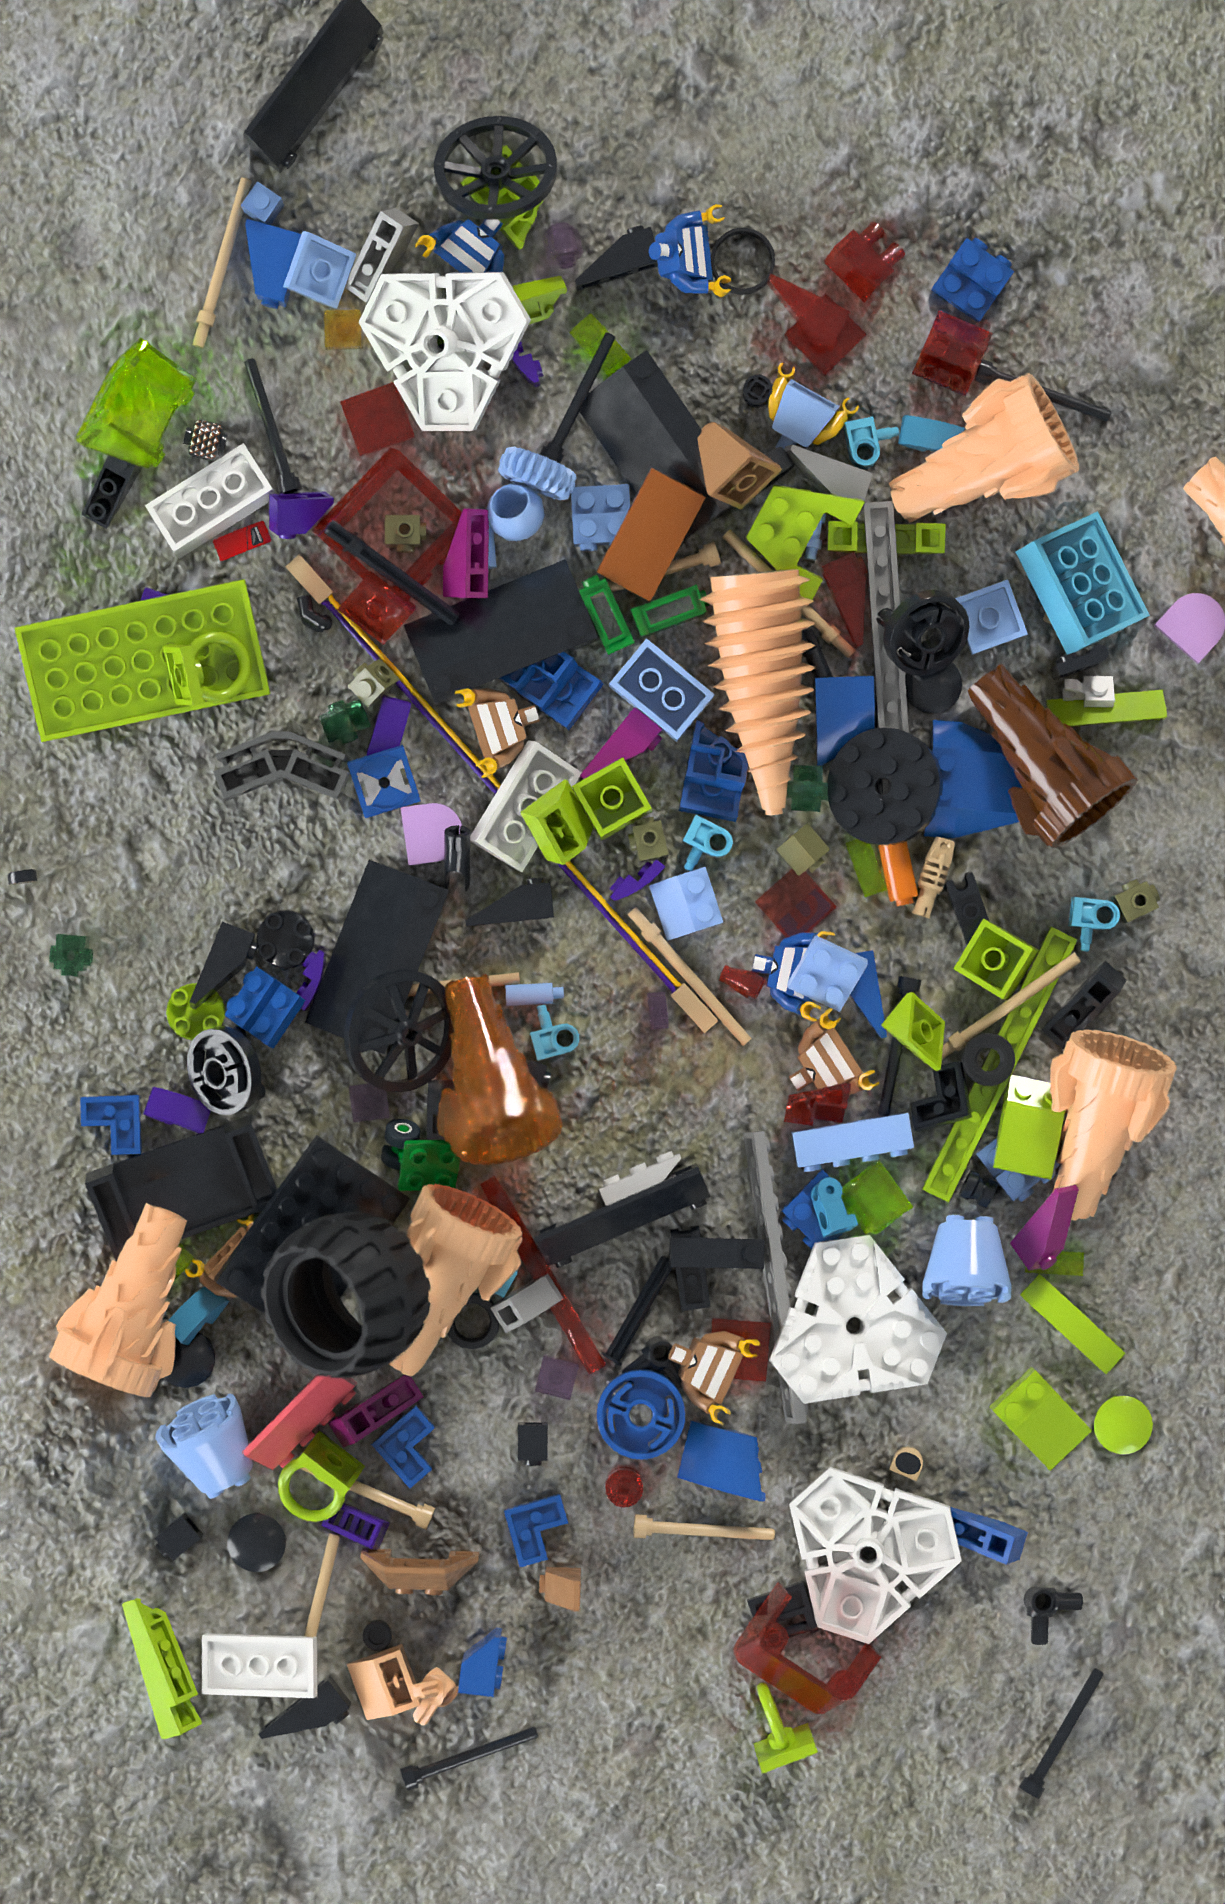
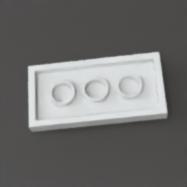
M206 1633L202 1635V1694L297 1698L317 1697V1637Z

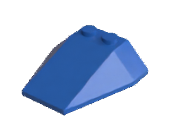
M932 720L930 749H932L941 769L943 792L942 796H940L934 818L924 829V837L953 839L1018 823L1019 820L1013 808L1008 790L1013 786L1023 787L996 739L991 734L963 722Z

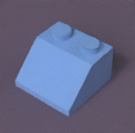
M706 867L649 885L667 941L723 923Z

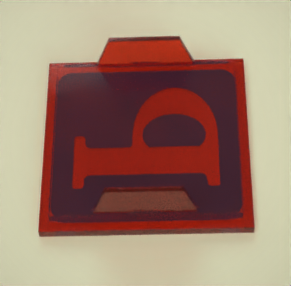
M793 869L755 901L786 938L801 932L808 933L837 907L806 871L798 876Z

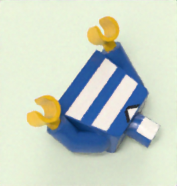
M720 204L709 207L703 213L698 210L676 216L665 226V232L656 235L655 242L649 247V256L651 259L657 260L660 276L670 279L683 293L708 294V291H713L716 296L724 297L731 291V289H722L719 284L729 283L731 281L729 276L723 275L715 282H708L713 280L708 227L703 225V222L707 221L708 223L716 224L724 220L725 217L716 219L712 215L713 210L722 207Z
M469 219L466 221L457 220L439 227L429 235L421 236L415 244V248L419 245H425L428 248L423 253V257H428L432 250L436 248L434 252L460 273L503 272L505 257L502 251L503 246L493 239L503 223L499 220L485 219L478 227Z
M801 932L782 939L779 946H774L772 957L755 954L752 971L768 974L766 986L770 988V995L785 1010L802 1015L805 1019L813 1022L817 1019L810 1016V1011L813 1008L821 1010V1006L813 1003L812 999L789 989L787 983L814 936L817 935L826 940L828 935L835 936L834 932Z

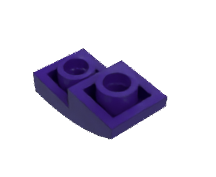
M520 341L511 361L527 382L533 387H539V378L544 376L539 359L533 361L531 353L519 356V353L524 352Z
M383 695L366 751L367 756L400 746L411 708L410 702Z
M657 859L653 864L647 861L637 873L641 877L638 882L630 875L625 879L620 876L610 888L613 892L610 898L615 902L636 893L655 879L665 866Z
M319 950L317 953L312 951L302 964L306 968L302 974L312 980L310 984L304 982L296 992L306 1000L301 1007L303 1011H307L313 1002L324 975L326 953L322 950Z
M152 1087L143 1115L169 1125L176 1124L196 1133H204L211 1110L201 1101Z

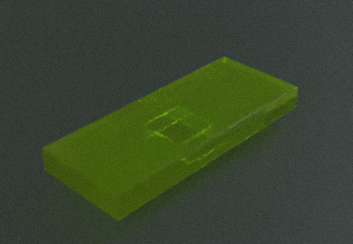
M858 839L846 842L845 845L864 897L866 898L887 890L871 844Z
M1061 1251L1056 1257V1263L1045 1270L1039 1268L1029 1271L1024 1266V1273L1083 1276L1084 1252Z

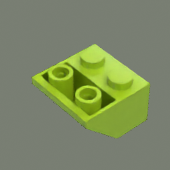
M566 779L520 812L546 860L561 865L566 864L586 848L593 830L589 818Z

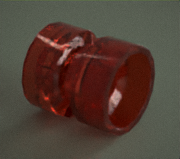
M625 1464L611 1469L605 1480V1490L609 1501L615 1506L624 1508L635 1505L641 1499L643 1494V1478L636 1468Z

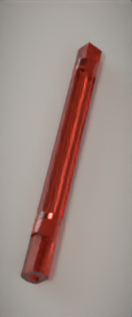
M495 1175L485 1180L480 1186L488 1198L489 1204L506 1213L521 1228L522 1241L517 1252L533 1280L549 1274L562 1295L563 1299L551 1306L550 1309L587 1373L590 1375L606 1365L605 1361L545 1261L506 1191L502 1189Z

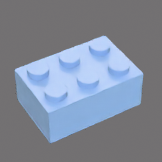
M647 638L609 683L611 689L661 727L662 731L676 742L715 695Z

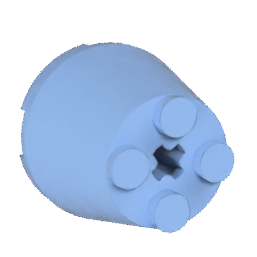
M961 1215L946 1216V1222L938 1226L923 1280L922 1296L925 1299H931L932 1296L938 1297L940 1304L953 1306H984V1303L991 1302L992 1299L997 1298L999 1303L1009 1301L1011 1299L1012 1285L998 1228L993 1224V1218L981 1216L976 1217V1220H964V1217Z
M231 1393L225 1396L226 1398L217 1399L215 1394H212L184 1406L175 1412L177 1417L167 1427L166 1425H161L158 1428L155 1436L162 1451L202 1493L207 1494L208 1498L219 1496L223 1493L224 1489L233 1485L241 1486L251 1478L249 1472L253 1467V1461L242 1453L249 1445L242 1412L235 1396Z

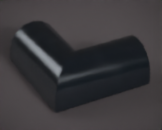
M960 1060L941 1065V1070L935 1071L933 1069L936 1096L910 1103L914 1130L916 1132H923L972 1118L965 1073Z

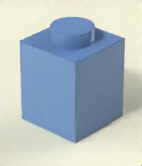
M257 181L241 204L244 213L255 221L271 225L284 207V203L280 196Z

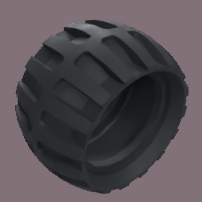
M346 1212L321 1217L309 1222L291 1234L279 1246L266 1266L263 1274L265 1281L261 1288V1297L264 1300L266 1310L264 1313L266 1321L271 1325L276 1336L275 1340L279 1346L287 1351L292 1361L298 1366L306 1367L310 1370V1373L318 1376H330L331 1378H349L365 1375L390 1364L405 1352L420 1334L424 1326L423 1322L426 1320L431 1306L429 1302L430 1281L426 1277L422 1257L419 1253H416L410 1244L411 1240L404 1232H399L394 1228L390 1221L380 1217H372V1214L361 1212ZM331 1265L340 1272L352 1289L360 1309L362 1325L349 1313L341 1301L332 1278Z

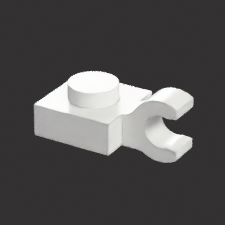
M1084 676L1082 683L1076 679L1064 680L1063 700H1084V707L1114 706L1113 676Z

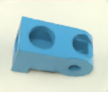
M832 1177L822 1179L811 1191L812 1203L823 1238L849 1232L858 1225L855 1214L847 1215L843 1200L841 1199L842 1186L839 1181Z

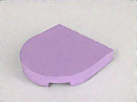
M1191 593L1175 601L1154 626L1196 664H1199L1221 639L1225 630V615L1222 607L1212 597L1201 593Z
M438 803L401 807L409 866L443 861L444 830L447 827L459 825L460 834L462 823L457 814L449 807Z

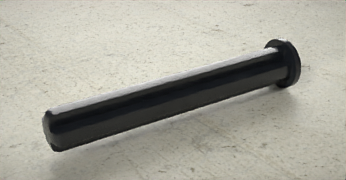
M665 1256L660 1257L607 1352L601 1353V1355L620 1366L623 1364L620 1361L673 1269V1267H669V1258Z

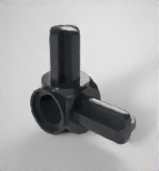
M654 1336L646 1342L645 1347L640 1350L642 1355L622 1370V1373L638 1369L651 1370L654 1368L656 1371L663 1370L676 1388H682V1379L677 1375L681 1365L668 1359L672 1345L664 1337ZM657 1346H666V1353L663 1357H653V1351Z
M1037 1586L1028 1589L1024 1594L1023 1600L1027 1608V1616H1031V1643L1034 1645H1046L1048 1643L1049 1617H1053L1057 1610H1081L1083 1606L1082 1594L1057 1592L1055 1588ZM1043 1593L1045 1604L1037 1609L1035 1599L1039 1594Z

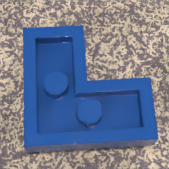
M140 1095L80 1097L81 1126L110 1125L111 1155L142 1154Z
M417 1405L371 1444L409 1489L432 1470V1467L414 1446L428 1435L435 1426Z
M561 1494L504 1509L519 1567L548 1560L541 1531L568 1523Z

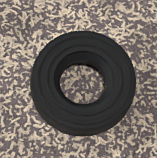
M983 1033L973 1037L966 1044L962 1053V1066L966 1075L975 1083L984 1086H994L1004 1082L1011 1075L1015 1066V1053L1011 1044L1002 1036L993 1033ZM985 1048L996 1050L1000 1056L998 1067L992 1071L981 1069L977 1063L979 1052Z

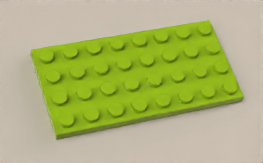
M245 579L14 628L41 742L271 694ZM209 632H224L237 638L246 648L251 663L250 677L244 689L234 698L224 702L204 700L203 704L195 706L177 705L163 647L174 644L190 645L196 638ZM215 643L207 645L198 653L196 659H198L202 667L204 676L202 685L204 687L219 691L228 688L234 683L239 672V662L231 648Z

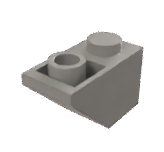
M546 1274L510 1292L490 1309L507 1333L561 1301L563 1297L549 1274Z

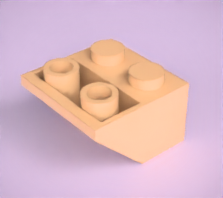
M403 1644L347 1664L366 1720L393 1716L421 1705L422 1699L416 1700L413 1697L414 1691L412 1687L417 1683Z

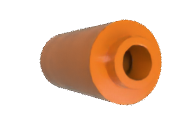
M907 841L896 845H878L889 901H896V906L914 903L913 897L918 896Z

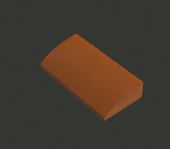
M651 467L597 572L627 590L651 601L706 497L702 493Z

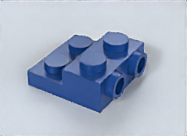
M966 238L931 290L979 323L1012 277L1014 271L1010 268L1012 263L1002 255H997L995 258L986 252L988 246L977 238H974L972 241Z
M256 966L254 971H250L245 975L243 979L244 986L238 995L231 997L227 1002L228 1010L224 1015L261 1042L274 1049L306 1000L272 975Z
M823 1169L781 1209L785 1214L782 1218L784 1223L792 1231L799 1228L806 1235L802 1241L811 1250L814 1243L835 1240L843 1234L825 1238L822 1236L811 1199V1191L822 1179L830 1177ZM842 1189L841 1199L843 1200L847 1215L855 1214L857 1218L864 1210Z

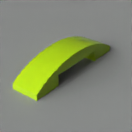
M828 521L827 551L867 554L865 523L854 522L851 526L844 521ZM895 524L897 555L945 554L946 524Z
M1040 1274L1020 1294L1027 1303L1052 1324L1105 1375L1126 1354Z

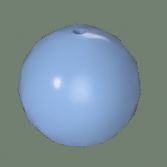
M512 483L501 487L495 491L487 505L490 527L497 535L508 541H520L534 535L541 527L545 516L543 502L538 493L531 487L520 483Z

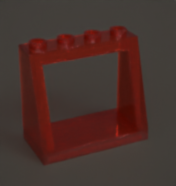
M390 447L310 532L389 607L395 609L397 606L399 608L403 607L410 600L411 596L394 584L387 589L348 551L343 552V546L325 534L326 526L333 520L344 527L398 470L452 521L443 533L405 572L421 585H424L432 576L430 571L437 563L439 565L445 563L462 511L401 451Z

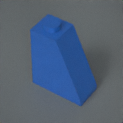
M246 219L245 227L255 294L258 300H262L261 305L272 309H278V306L286 307L291 290L283 286L302 234Z

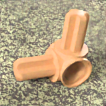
M438 1667L432 1669L421 1683L414 1684L412 1687L414 1691L413 1697L416 1700L422 1699L421 1705L413 1713L414 1721L421 1725L428 1724L438 1707L447 1706L458 1695L459 1685Z

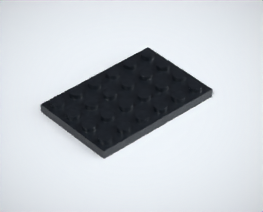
M316 1135L214 1277V1281L265 1313V1304L261 1297V1288L265 1281L263 1274L276 1250L291 1234L311 1221L324 1216L346 1212L372 1214V1217L384 1218L393 1224L410 1201V1198ZM331 1265L334 1285L339 1297H341L349 1284L340 1272Z

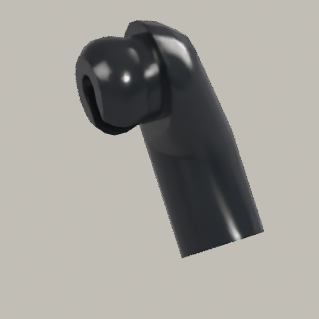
M311 595L297 598L301 621L305 626L315 632H324V630H329L332 627V619L329 615H322L314 611Z

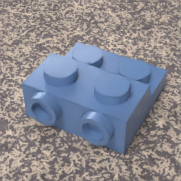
M629 484L574 487L571 493L574 547H580V551L598 550L597 546L611 545L630 509Z
M997 1137L975 1153L1012 1201L1017 1198L1020 1202L1024 1201L1034 1193L1032 1186L1040 1180L1043 1184L1050 1181L1049 1179L993 1168ZM1055 1160V1165H1054V1169H1053L1052 1178H1054V1177L1058 1174V1173L1055 1171V1169L1059 1166V1164L1057 1163L1056 1160Z

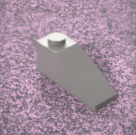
M397 208L380 211L348 277L345 288L365 302H368L381 274H389L407 249L419 223Z
M793 444L785 446L784 450L793 463L821 493L865 500L873 473Z

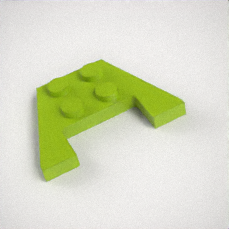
M773 485L746 539L777 571L799 569V576L810 579L800 585V595L813 600L823 578L797 564L824 513H829L852 526L865 501L859 498H848L834 494L829 495L811 492L810 490Z

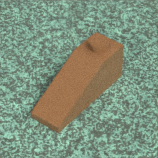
M546 1567L545 1575H540L539 1593H545V1601L572 1611H580L581 1568Z

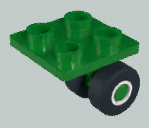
M394 1119L386 1125L384 1137L391 1146L384 1145L382 1147L381 1160L387 1167L400 1170L397 1185L400 1191H422L423 1187L428 1184H439L456 1188L463 1149L461 1140H419V1126L407 1119Z

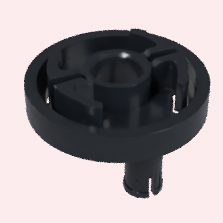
M940 590L918 592L904 600L894 612L890 608H883L877 614L880 618H876L877 623L885 629L883 640L888 657L900 670L915 676L936 673L952 663L964 648L970 627L965 608L952 595ZM940 602L945 603L946 605H948V606H949L950 608H952V609H949L947 606H945L944 604H941ZM935 628L933 635L929 639L921 641L923 634L928 629Z
M217 1026L200 1032L193 1039L187 1055L188 1076L196 1096L209 1110L220 1115H231L248 1109L256 1100L264 1098L266 1091L261 1083L260 1063L253 1046L247 1039L244 1029L239 1026L233 1028ZM219 1065L223 1068L224 1078L221 1075Z

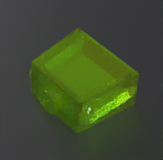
M880 1160L868 1165L842 1187L841 1199L847 1208L848 1215L855 1214L857 1223L865 1234L869 1232L872 1234L880 1233L905 1212L914 1208Z

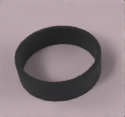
M736 228L723 234L715 243L711 254L712 274L715 280L720 277L715 268L714 256L718 247L726 239L741 234L759 239L767 247L771 257V269L767 277L758 285L750 288H736L727 283H719L723 289H731L730 293L748 295L759 291L769 282L774 271L775 253L771 243L762 233L751 228Z

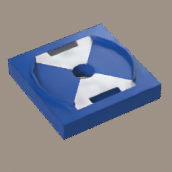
M403 745L347 762L365 818L421 801ZM401 768L405 769L406 776L409 784L405 785L400 771ZM380 778H388L390 780L389 785L381 787L378 783ZM360 781H364L369 797L364 796Z

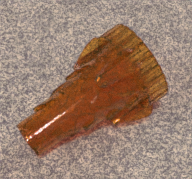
M483 974L480 977H464L456 981H450L445 986V995L454 1033H451L450 1036L452 1040L451 1051L454 1065L453 1081L455 1092L449 1088L441 1091L442 1096L439 1103L437 1124L439 1135L451 1144L452 1151L462 1161L476 1165L512 1162L541 1151L554 1142L562 1132L563 1125L553 1093L545 1088L542 1089L529 1072L526 1058L522 1052H519L510 1027L506 1024L501 1003L496 1004L489 976Z

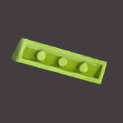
M1163 690L1114 694L1115 702L1113 707H1084V700L1065 701L1063 698L1046 700V706L1063 724L1065 723L1070 727L1167 718Z

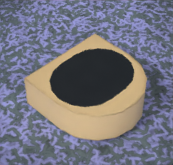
M902 1447L895 1453L889 1470L917 1481L923 1466L922 1455L914 1447Z

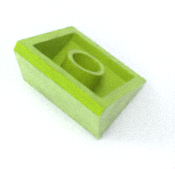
M909 992L881 1026L935 1071L941 1070L945 1021L917 995Z

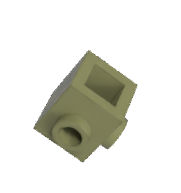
M385 515L386 548H397V552L412 553L415 552V548H421V540H427L426 522H421L420 515Z
M380 658L370 665L363 663L353 672L352 675L355 679L348 687L368 708L382 699L383 695H386L400 679Z
M654 817L636 820L638 826L632 827L633 833L628 834L631 852L637 850L639 862L668 856L661 820L654 821Z
M807 823L776 850L796 874L800 876L807 869L812 873L825 862L822 856L830 849Z
M1138 879L1132 880L1121 886L1122 892L1111 897L1120 911L1123 923L1130 922L1159 908L1157 901L1160 900L1159 894L1153 884L1149 886L1147 881L1139 883Z

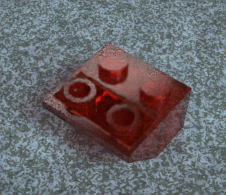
M938 311L912 374L966 396L993 333Z

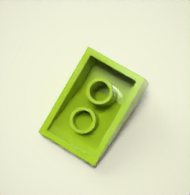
M1015 1075L1010 1076L1004 1091L993 1168L1051 1180L1065 1116V1110L1060 1113L1051 1109V1083Z
M1030 1367L989 1406L1049 1471L1092 1432L1087 1424L1033 1367Z

